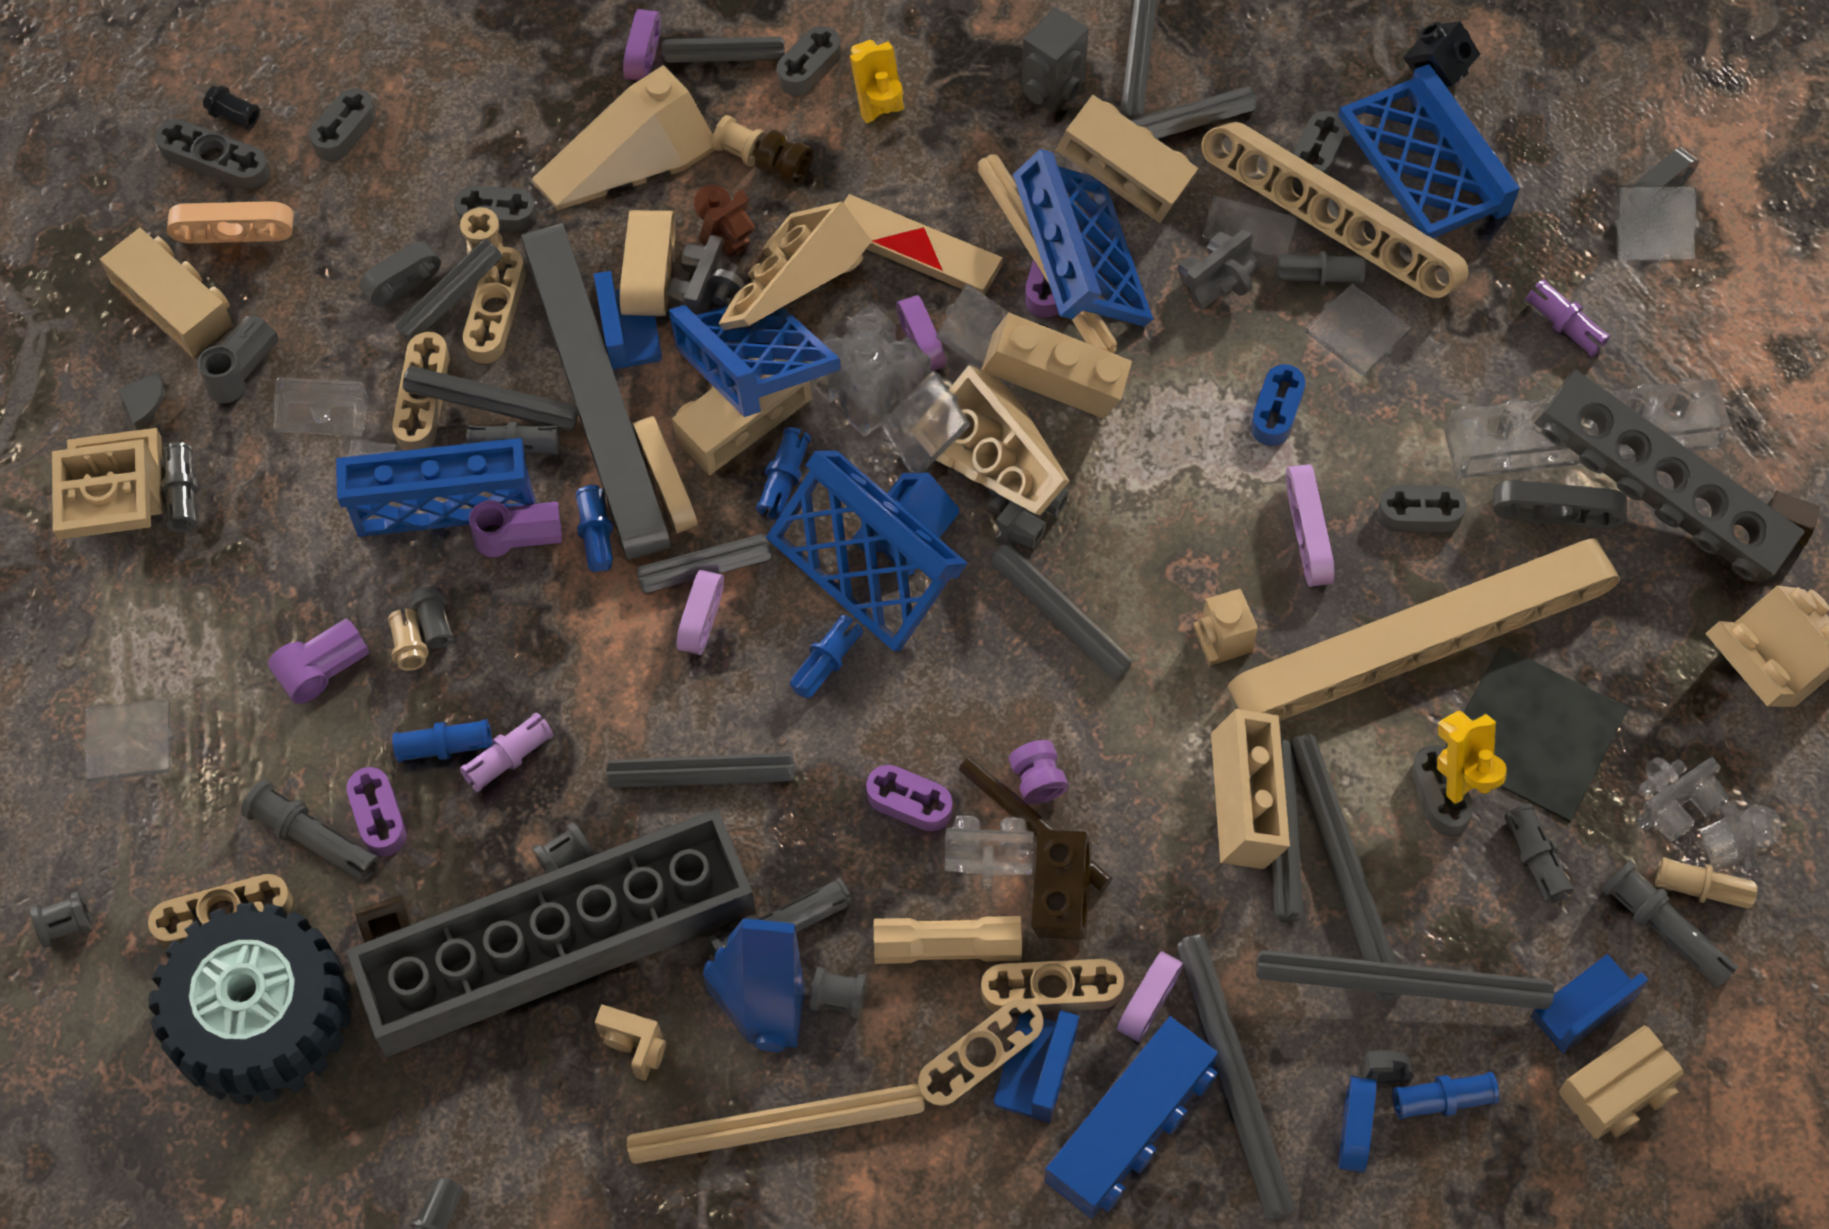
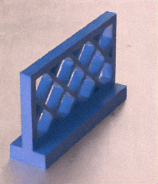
M1430 64L1415 69L1411 80L1340 107L1338 116L1419 231L1431 238H1435L1491 214L1496 220L1511 214L1520 187ZM1407 96L1416 108L1415 114L1390 108L1391 102ZM1367 113L1382 118L1377 129L1360 124L1355 116ZM1386 119L1410 125L1408 137L1384 131ZM1415 127L1432 131L1438 139L1437 145L1413 139ZM1379 142L1404 148L1401 159L1382 155L1377 148ZM1408 150L1433 156L1430 168L1406 162ZM1440 158L1454 162L1460 169V175L1455 176L1434 170L1437 159ZM1401 173L1426 179L1423 191L1405 187L1399 179ZM1433 181L1454 187L1455 192L1452 200L1427 193L1430 182ZM1460 189L1478 194L1483 203L1472 206L1458 202ZM1423 205L1449 211L1447 218L1431 224L1422 211Z
M1039 149L1013 174L1059 315L1074 319L1079 313L1086 311L1146 326L1153 320L1107 186L1093 176L1057 166L1053 152ZM1084 190L1093 192L1095 201ZM1074 200L1091 216L1090 218L1073 202ZM1095 222H1097L1100 225V227L1107 233L1108 237L1095 224ZM1086 235L1102 250V253L1085 237ZM1107 257H1109L1119 267V270L1107 259ZM1098 270L1115 286L1114 288L1097 272ZM1120 292L1131 302L1132 307L1119 295Z
M686 305L669 310L676 349L743 417L761 412L760 397L841 370L840 358L784 307L747 326L752 328L723 330L720 326L716 325H719L729 305L699 315H695ZM767 328H782V329H781V330H777V329H767ZM727 341H739L741 343H729ZM756 342H757V343H770V345L756 344ZM785 344H794V345H800V346H784V345H785ZM744 358H759V359H758V360H748V359H744ZM774 359H780V360H789V361H788V362H783V361H773V360H774ZM803 361H814L812 363H802ZM762 375H773L764 379H760Z
M522 438L336 458L337 499L340 507L347 508L358 537L470 525L469 515L473 508L461 509L460 507L463 505L474 507L486 500L498 501L506 507L537 504L525 463ZM482 492H488L494 495L487 498L479 494ZM442 497L448 500L442 503L433 499ZM509 500L518 502L515 504H506V502ZM396 502L402 505L399 508L388 505V503ZM421 510L428 513L416 514L415 512ZM372 515H376V516L382 517V518H378V519H369V520H366V519H368V518H369L370 516H372Z
M814 451L805 465L810 471L766 538L894 652L901 651L951 578H958L968 563L838 451ZM818 482L829 491L831 510L813 512L811 493ZM841 502H843L847 507L842 508ZM854 512L861 518L863 538L845 539L842 513ZM832 515L835 542L817 544L814 517ZM803 519L807 546L796 547L783 535L793 520ZM873 529L879 534V536H874ZM886 540L894 547L895 567L878 569L875 541ZM864 543L867 570L849 572L846 546ZM836 547L839 574L827 575L820 568L818 549ZM803 551H807V552H808V557H807L805 554H803L802 552H803ZM906 558L913 564L907 565ZM920 569L932 582L922 596L911 598L907 570ZM897 572L900 599L882 601L879 574ZM868 575L871 603L860 604L852 596L850 578ZM839 579L840 585L837 584L834 580ZM912 602H918V603L915 605V607L913 608V610H912V604H911V603H912ZM901 604L903 624L898 632L894 634L885 626L883 606ZM866 608H872L873 615Z

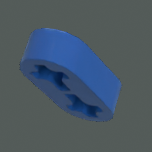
M1281 364L1269 370L1253 412L1251 432L1253 437L1264 445L1276 446L1285 442L1291 433L1303 398L1305 377L1298 368L1292 365ZM1282 381L1290 383L1285 398L1277 397L1278 388ZM1272 411L1279 413L1278 424L1275 425L1274 429L1266 427Z
M1352 1075L1349 1078L1338 1159V1169L1358 1173H1365L1375 1106L1376 1079Z

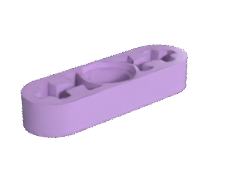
M1311 464L1289 466L1286 468V489L1306 582L1309 587L1333 584L1335 576L1333 555L1313 467Z

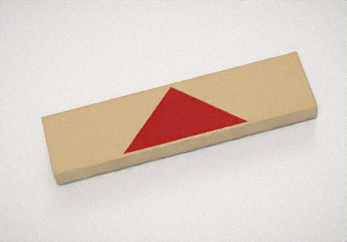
M848 194L843 202L872 240L866 250L976 296L984 298L1002 267L1001 256L851 194Z

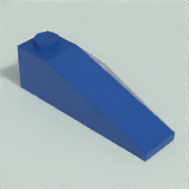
M743 918L728 936L726 948L719 947L715 953L714 961L708 960L704 965L703 977L706 989L748 1043H754L758 1049L768 1052H782L785 1050V1047L797 1048L805 987L795 924Z

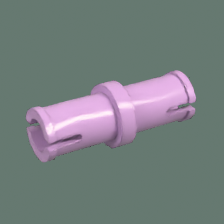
M534 713L528 720L506 736L499 734L492 739L491 747L466 765L460 767L462 776L469 785H472L474 791H481L485 785L508 768L512 770L522 765L521 759L546 740L554 737L550 726L545 719L541 720L540 714Z

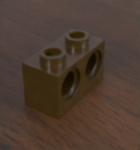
M1037 830L1031 927L1039 938L1087 940L1092 843L1087 832Z

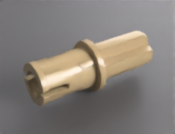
M1664 857L1661 858L1655 880L1656 888L1698 897V902L1704 903L1707 898L1747 909L1752 908L1755 903L1757 885L1753 881L1714 872L1711 865H1706L1705 868Z

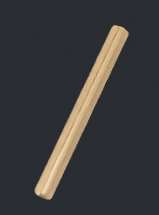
M990 154L978 162V172L1048 281L1016 183L1000 158L995 154ZM1082 311L1072 319L1086 343L1113 354L1116 352L1117 342L1100 315Z
M911 1084L630 1134L627 1137V1149L631 1162L638 1164L918 1114L924 1111L925 1103L918 1084Z

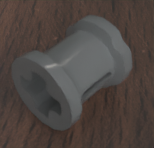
M574 822L566 826L565 833L543 847L537 844L531 848L545 873L595 855L587 839Z
M80 891L71 893L70 899L44 908L38 904L30 908L35 932L44 948L53 945L54 939L81 930L84 934L93 931L91 914L86 900Z
M817 967L810 997V1010L819 1011L823 1007L850 1012L851 1018L859 1019L865 998L867 975L859 974L856 978L830 974L827 973L826 968Z

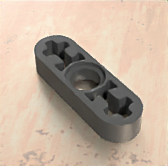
M180 119L165 121L155 132L157 146L161 155L167 161L245 190L260 188L270 178V167L265 154L259 148ZM181 137H183L185 143L182 142V141H179V139H180ZM211 148L224 150L222 156L214 161L202 159L204 152ZM241 167L248 168V169H246L245 172H242Z
M1508 480L1500 482L1494 487L1493 512L1498 517L1508 520L1611 529L1622 526L1627 521V497L1622 492L1614 489Z

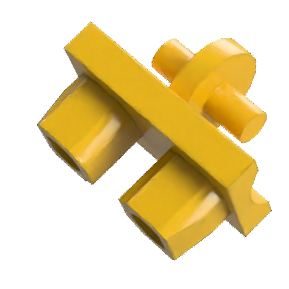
M868 40L852 46L850 49V60L861 117L865 123L874 121L883 113L904 110L903 87L901 82H899L894 48L890 42L876 45L873 40Z
M1457 711L1438 723V736L1447 743V748L1442 750L1441 754L1437 757V769L1447 777L1446 796L1455 804L1462 801L1464 795L1471 789L1475 788L1478 792L1487 794L1505 782L1507 776L1506 764L1501 758L1494 755L1496 722L1487 714L1472 721L1462 711Z

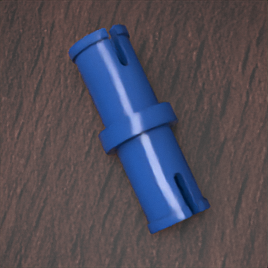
M787 427L784 429L775 459L768 463L765 471L768 478L760 500L756 505V511L763 515L766 508L769 509L766 517L777 520L787 505L793 486L799 484L802 476L799 469L807 446L810 444L811 436L804 432L801 439H798L801 432L798 428Z
M488 719L447 726L446 722L435 723L434 728L403 733L395 732L392 736L394 756L399 763L405 760L438 756L439 760L450 759L453 753L480 749L487 750L492 746L490 724H488Z
M1492 1072L1451 1079L1448 1075L1436 1076L1434 1082L1393 1088L1392 1101L1394 1111L1399 1120L1411 1116L1438 1112L1442 1116H1451L1456 1114L1457 1109L1484 1104H1497L1499 1102V1087L1496 1077Z

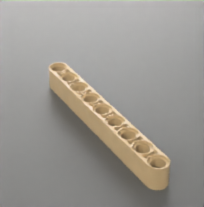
M1597 539L1583 540L1245 671L1229 683L1228 690L1238 709L1278 715L1280 722L1597 598L1613 589L1619 583L1620 576Z

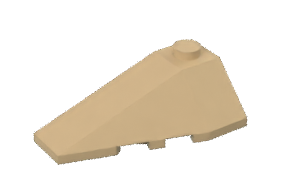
M662 65L624 91L532 178V182L557 211L606 196L611 188L632 182L634 187L647 183L646 177L665 171H670L672 175L687 170L715 151L711 147L713 134L689 91Z
M843 202L791 213L766 242L762 251L767 258L761 264L757 263L752 266L748 273L749 277L753 280L752 283L744 286L736 293L721 318L719 325L723 330L749 326L838 275L850 272L863 260L861 254L872 242L871 238Z
M970 365L913 431L936 461L962 473L971 480L990 488L999 495L1037 515H1041L1070 482L1025 408L1001 379Z

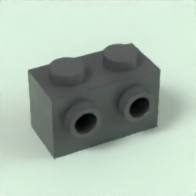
M1056 7L1023 39L1022 92L1033 103L1042 104L1052 112H1055L1065 101H1072L1085 82L1089 28Z

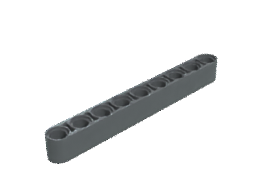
M560 223L522 234L521 239L575 406L578 409V415L626 560H633L669 549L671 544L564 225Z

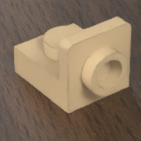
M601 1004L594 1022L600 1037L604 1038L603 1042L607 1046L622 1052L629 1053L633 1047L637 1048L631 1067L636 1078L646 1081L650 1069L657 1070L666 1049V1041L662 1040L663 1036L658 1022Z

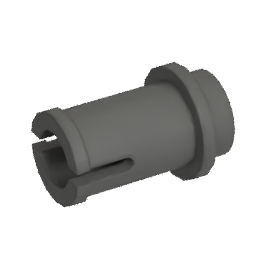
M436 586L417 590L413 594L414 600L411 602V608L418 613L424 635V644L432 649L453 642L454 636L450 630L444 607L448 602L446 594L441 593L440 588Z

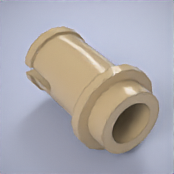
M405 609L407 621H405L404 626L401 610H396L388 617L395 647L391 653L392 660L402 670L412 671L419 669L425 665L429 650L421 639L417 612L412 609Z

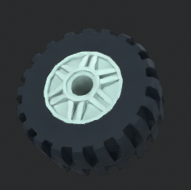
M254 903L238 904L237 912L230 914L227 913L224 907L210 912L212 920L201 926L196 920L184 929L188 936L181 943L176 940L172 941L164 952L169 961L166 965H157L152 980L159 990H152L149 993L148 1006L155 1015L150 1021L154 1035L161 1042L163 1051L184 1077L195 1087L201 1086L210 1096L221 1100L228 1094L234 1103L250 1104L255 1094H258L265 1103L279 1099V1090L289 1087L295 1093L307 1086L303 1078L313 1071L319 1076L329 1066L325 1056L329 1051L338 1053L345 1040L339 1029L349 1027L352 1014L346 1003L352 996L350 984L344 976L345 971L319 929L312 928L308 920L296 912L289 913L287 916L281 906L266 904L262 912L258 911Z

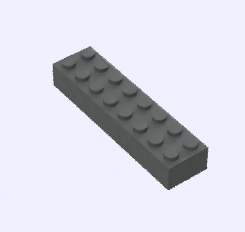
M716 808L346 950L375 1039L385 1056L388 1057L730 924L748 915H753L756 913L753 892L720 812Z

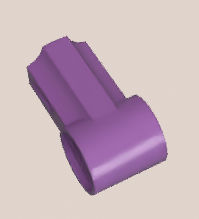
M486 500L474 506L469 515V524L475 548L480 554L487 557L502 556L514 547L562 543L558 502L506 507L498 501ZM492 525L501 527L494 532L483 531V529Z
M346 618L305 644L296 641L282 646L270 657L268 667L290 699L296 704H302L320 695L327 687L329 678L370 654L357 629Z

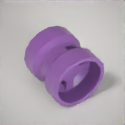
M1049 740L1027 743L1018 747L1009 756L1013 773L1021 778L1022 782L1019 789L1024 802L1034 805L1051 801L1061 796L1068 789L1069 784L1064 772L1056 766L1058 758L1056 749Z

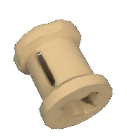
M725 115L716 126L711 140V147L716 151L722 152L725 150L742 158L743 164L751 167L755 165L758 148L767 133L760 129L752 131L737 124L735 118Z
M480 207L474 208L466 212L461 218L460 229L462 235L467 239L468 254L485 239L493 243L497 248L503 247V237L498 232L499 221L497 215L492 210Z

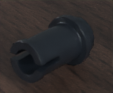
M224 85L210 87L203 99V107L210 116L214 118L221 116L247 131L254 128L259 120L261 111L259 106L231 94L230 89Z

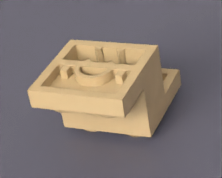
M151 428L67 440V449L52 451L53 532L58 540L151 527V515L164 514L163 494L161 492V482L163 480L162 441L158 429Z
M1777 585L1734 623L1719 621L1705 633L1766 706L1796 707L1829 679V617L1826 614L1829 611V606L1812 589L1807 592L1799 587L1793 588Z

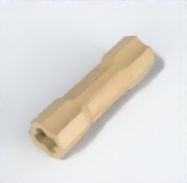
M1021 916L982 917L978 920L916 921L912 918L874 919L875 964L913 963L917 960L979 959L984 962L1022 961Z

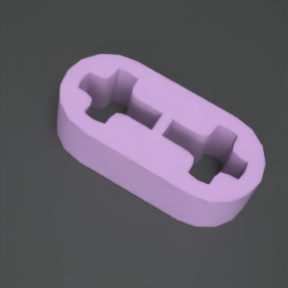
M704 570L698 571L679 625L676 642L677 650L697 655L703 653L722 598L724 576L722 574Z
M1163 951L1158 954L1124 1011L1117 1027L1118 1032L1138 1043L1143 1039L1175 985L1183 968V962Z

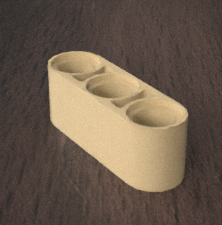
M630 210L620 283L621 315H667L669 302L667 289L671 282L675 246L674 211Z

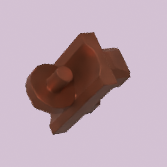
M706 185L696 192L693 201L696 215L704 221L699 240L703 245H706L710 235L723 237L724 243L721 250L729 259L749 246L750 240L748 236L755 229V225L745 213L749 198L742 189L735 193L731 201L729 193L723 187Z

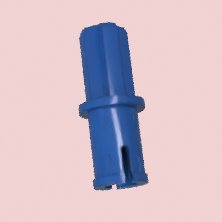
M588 485L578 489L575 494L580 515L577 532L578 536L584 539L588 568L592 572H606L612 568L613 555L609 535L613 532V524L608 519L606 513L604 489H599L597 485Z
M840 615L820 643L816 642L811 645L809 649L811 654L789 682L795 694L806 699L812 698L831 672L840 670L843 665L842 658L857 639L863 635V629L858 623L843 635L848 626L853 622L852 618Z

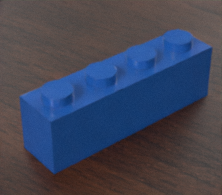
M1169 1016L1045 1168L1044 1182L1090 1219H1093L1101 1208L1106 1212L1111 1211L1123 1196L1126 1187L1121 1183L1132 1169L1141 1173L1156 1154L1157 1148L1153 1146V1143L1161 1133L1165 1131L1171 1135L1184 1120L1188 1110L1183 1106L1193 1093L1202 1097L1218 1076V1072L1214 1070L1218 1052L1173 1017Z

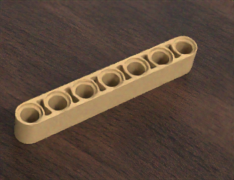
M1232 122L1215 127L1204 135L1201 144L1202 153L1205 159L1212 165L1424 295L1431 298H1441L1462 287L1467 281L1469 274L1468 266L1459 254L1248 126L1239 122ZM1224 134L1231 139L1233 147L1231 153L1227 152L1223 146ZM1259 156H1262L1267 162L1268 171L1266 175L1258 168L1257 161ZM1294 177L1298 178L1303 185L1302 196H1299L1293 189L1292 182ZM1329 199L1334 200L1339 207L1338 218L1332 216L1328 210ZM1365 221L1370 222L1375 228L1376 236L1374 240L1369 239L1364 232ZM1401 243L1410 247L1412 251L1411 263L1402 258L1400 254ZM1437 265L1447 270L1449 274L1448 285L1438 280L1436 276Z

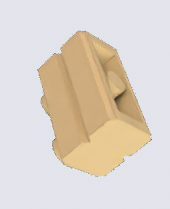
M1644 1025L1566 1079L1559 1092L1573 1113L1579 1116V1120L1593 1138L1598 1140L1608 1132H1611L1615 1138H1618L1640 1121L1635 1113L1650 1104L1656 1111L1672 1100L1679 1093L1674 1086L1684 1073L1683 1068L1669 1051L1663 1048V1044L1648 1026Z

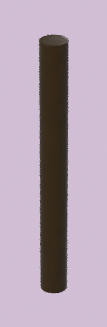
M972 756L967 757L961 763L959 771L1036 837L1037 830H1057ZM1091 859L1090 883L1102 892L1110 884L1113 877Z

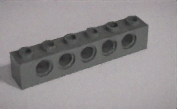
M1577 369L1562 383L1534 422V424L1542 429L1541 433L1548 441L1560 447L1566 446L1580 456L1579 460L1586 468L1599 474L1603 472L1617 482V488L1624 495L1633 500L1641 499L1655 509V515L1662 522L1671 527L1679 526L1693 536V542L1700 549L1709 554H1718L1732 564L1731 569L1747 581H1756L1761 584L1774 576L1805 532ZM1581 418L1593 420L1598 426V435L1586 433L1581 426ZM1620 444L1627 445L1634 450L1636 462H1628L1622 458L1619 453ZM1658 471L1666 472L1672 477L1674 482L1673 490L1666 489L1660 485L1657 479ZM1696 498H1702L1709 503L1712 510L1711 517L1704 516L1697 510L1695 505ZM1734 525H1740L1747 530L1750 538L1749 544H1744L1735 537Z

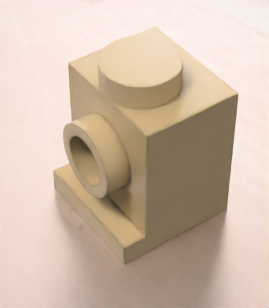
M1241 588L1207 598L1205 600L1203 617L1193 623V629L1209 666L1253 652L1258 627Z

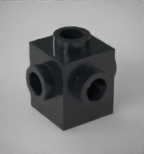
M1461 21L1443 24L1441 22H1434L1426 26L1419 33L1418 41L1403 58L1413 74L1415 69L1430 64L1446 87H1453L1468 75L1469 67L1479 57L1480 52Z

